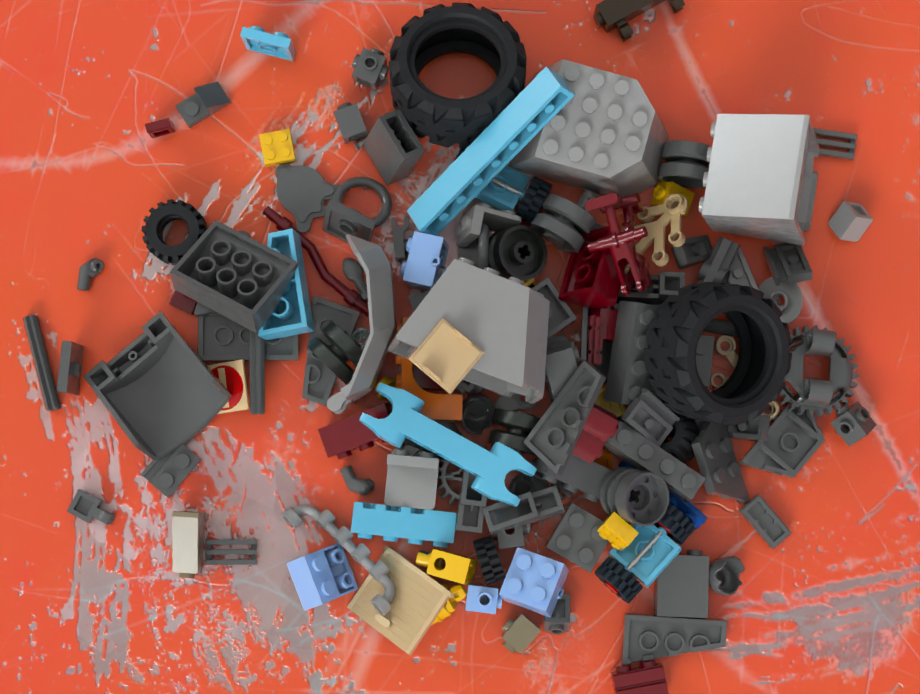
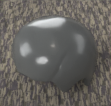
M474 394L467 397L462 402V421L460 423L469 433L482 434L483 429L491 427L496 413L495 404L485 395Z
M521 473L512 479L509 485V492L519 496L530 491L534 493L546 489L549 485L539 474L535 473L534 476Z
M726 556L715 559L709 567V584L716 594L730 596L735 594L738 587L742 585V581L739 580V574L745 568L741 560L735 556Z

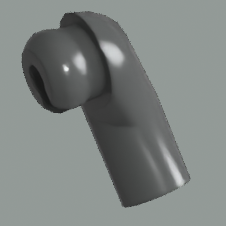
M93 258L80 267L77 290H90L91 278L101 273L104 269L102 260Z
M351 465L340 470L350 491L367 495L374 490V482L369 478L366 480L357 478Z

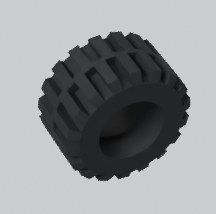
M171 199L167 200L166 204L163 202L158 203L157 209L152 207L149 210L151 215L149 217L145 216L143 220L146 222V225L142 226V232L145 235L142 238L147 244V249L155 257L164 263L176 265L208 228L206 227L205 219L191 204H186L182 200L175 202ZM174 220H184L189 226V233L185 241L176 246L165 244L163 241V231L166 225Z

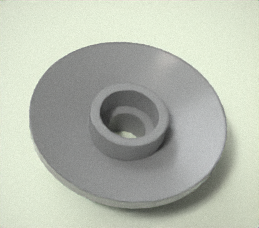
M770 277L759 286V291L764 293L763 298L772 299L782 312L780 317L782 322L789 324L799 316L803 306V296L796 283L787 284L784 281L776 286L773 277ZM781 296L785 297L784 305L780 303Z

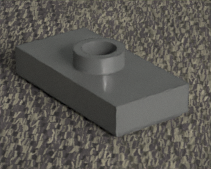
M759 494L738 510L771 549H774L792 533Z

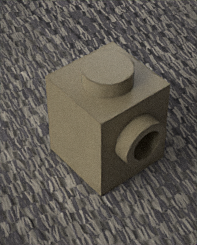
M520 613L515 620L510 618L501 628L504 631L501 636L505 640L502 644L513 654L516 650L522 654L541 630L524 614Z

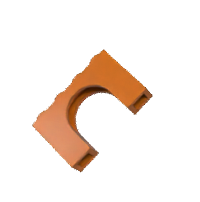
M402 317L401 324H396V334L409 317ZM395 354V363L400 364V374L395 375V388L406 390L423 400L425 404L420 413L435 422H461L463 395L433 394L423 390L413 377V363L409 359Z

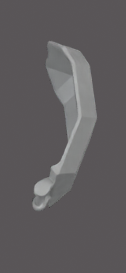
M347 234L345 237L366 275L370 335L350 383L340 388V392L327 400V407L336 414L343 413L349 403H355L373 390L388 354L387 348L396 334L393 272L390 262L380 245Z

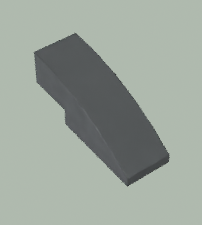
M463 470L455 530L482 533L484 519L482 508L486 507L487 497L471 488L476 476Z
M556 485L534 493L530 491L517 496L520 499L517 507L504 502H498L482 508L490 533L527 525L566 513Z

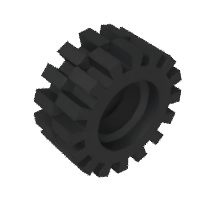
M492 535L472 541L486 585L505 579Z

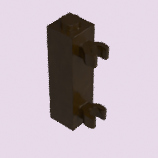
M604 0L596 5L593 17L598 27H603L606 33L617 28L624 42L630 39L634 33L627 21L666 0ZM667 0L674 14L681 11L685 5L683 0Z

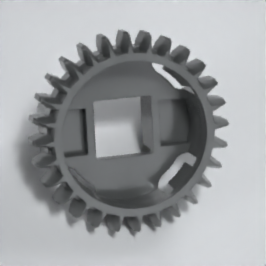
M805 325L802 328V333L796 327L792 331L793 334L790 333L792 342L789 344V349L797 342H801L789 351L792 353L790 372L785 375L783 381H788L798 392L799 398L793 400L794 394L785 385L780 393L783 397L780 404L789 402L788 411L798 407L797 415L803 414L805 410L807 417L813 416L814 411L817 417L823 416V412L826 415H830L833 413L832 408L835 411L840 410V404L845 405L848 403L846 397L854 395L849 388L853 389L858 385L852 381V379L859 377V374L852 372L853 369L858 367V364H851V360L856 356L848 355L847 351H849L851 346L843 348L844 338L836 341V332L829 331L826 327L821 330L815 325L809 329ZM804 355L829 357L828 380L814 378L803 380Z

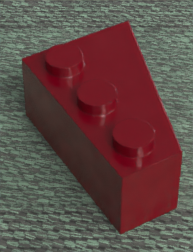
M383 403L318 429L328 458L337 456L338 460L351 456V450L359 448L360 451L374 447L373 442L382 439L362 424L359 419L362 413L377 419H384L392 412L391 403Z

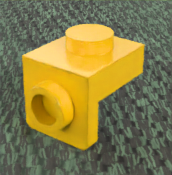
M658 182L653 191L651 205L664 204L665 199L669 195L681 194L688 200V209L682 215L687 216L695 193L674 182Z

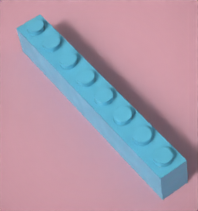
M547 66L538 73L527 87L518 94L499 116L483 130L471 145L414 202L407 212L420 232L437 236L575 96L559 74Z

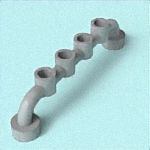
M304 504L297 506L293 510L288 507L281 513L282 518L294 529L302 522L300 516L304 514L310 515L323 530H326L333 537L337 544L344 547L357 563L362 565L376 581L384 586V595L377 594L370 601L373 607L384 616L392 609L389 603L394 597L395 587L392 580L386 575L390 571L389 568L380 560L375 564L369 558L372 554L371 551L363 543L356 546L351 541L354 536L347 527L342 526L338 529L333 524L336 518L329 510L325 509L321 512L313 505Z

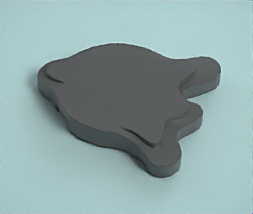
M280 165L275 171L277 177V197L282 206L295 217L298 231L300 233H307L311 228L313 219L325 216L326 207L324 202L331 200V198L333 199L339 185L327 183L311 167Z

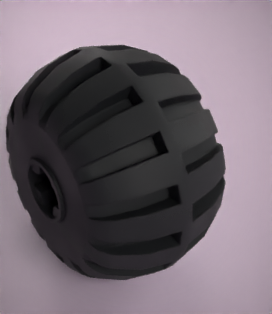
M672 411L680 419L674 422L672 425L673 429L660 445V448L685 464L694 458L691 444L699 435V428L694 419ZM672 437L673 439L668 442L667 438Z

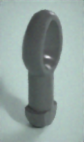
M345 258L342 263L344 275L347 279L354 282L361 299L368 301L367 285L362 278L363 273L360 264L353 258Z

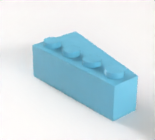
M357 501L354 502L351 533H358V538L373 539V535L383 536L384 541L398 542V538H407L408 543L423 545V540L433 541V546L448 548V543H454L457 513Z

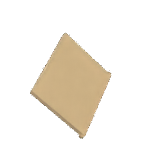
M386 545L384 547L385 551L379 560L389 568L390 571L386 575L394 583L395 594L389 603L392 609L384 616L371 604L370 601L377 594L384 595L385 588L370 574L347 608L408 655H412L448 599L452 598L454 594Z

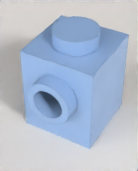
M468 584L465 610L496 614V608L501 609L503 599L498 593L499 588Z

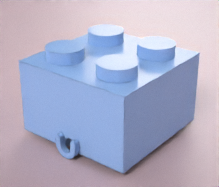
M414 231L413 238L409 237L406 246V252H409L407 262L403 261L400 276L403 277V281L409 288L430 291L444 273L449 245L444 237Z
M517 547L499 595L504 601L551 618L558 599H561L564 589L562 588L569 570L564 563Z

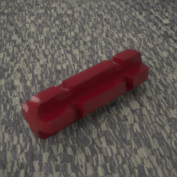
M590 315L588 326H591V330L588 329L587 342L589 354H587L586 361L592 365H601L602 354H600V351H602L603 330H601V326H604V317L601 315Z

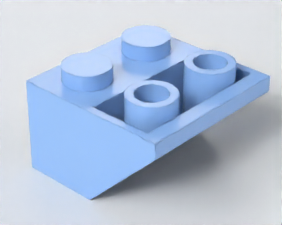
M337 543L286 563L304 611L359 589L344 549Z

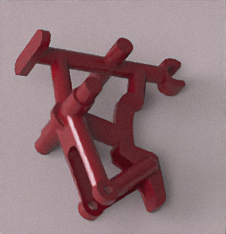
M610 193L588 200L585 203V208L588 211L600 209L603 214L606 213L611 235L588 243V250L590 253L599 250L610 249L621 282V292L624 296L631 294L634 280L639 292L646 290L652 284L649 274L650 263L646 261L644 256L636 252L634 243L639 238L648 236L645 226L637 229L634 228V214L643 212V208L638 205L640 202V195L638 193L621 198L616 193ZM620 208H623L625 223L622 224V226L625 227V231L622 232L620 230L616 214V210ZM622 258L627 259L630 265L627 277L621 263Z

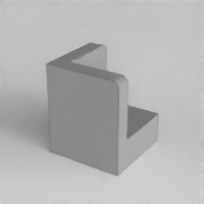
M843 201L828 222V225L840 240L857 242L874 219L862 204Z

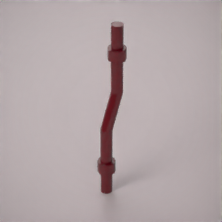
M267 206L262 214L277 225L276 229L279 231L293 229L300 235L301 246L308 252L321 279L344 297L343 300L350 306L354 305L364 315L369 317L368 304L359 298L360 294L354 289L350 290L328 271L316 246L292 226L293 223L286 217L282 218L272 208Z

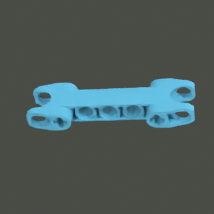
M379 383L376 391L390 401L392 412L384 419H377L362 413L359 419L362 424L372 430L380 439L395 447L401 448L405 438L413 441L476 476L471 485V488L491 500L501 501L514 507L518 506L520 499L507 490L504 482L505 476L509 471L513 470L534 476L537 468L527 462L518 452L499 442H495L490 451L480 447L422 415L420 411L425 402L406 390Z

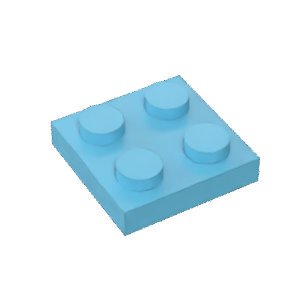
M258 26L242 27L240 37L247 50L294 62L296 50L287 34L281 32H274V34L266 33L263 28Z

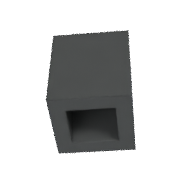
M345 103L337 107V110L333 113L345 144L368 136L357 103L352 105L351 103Z

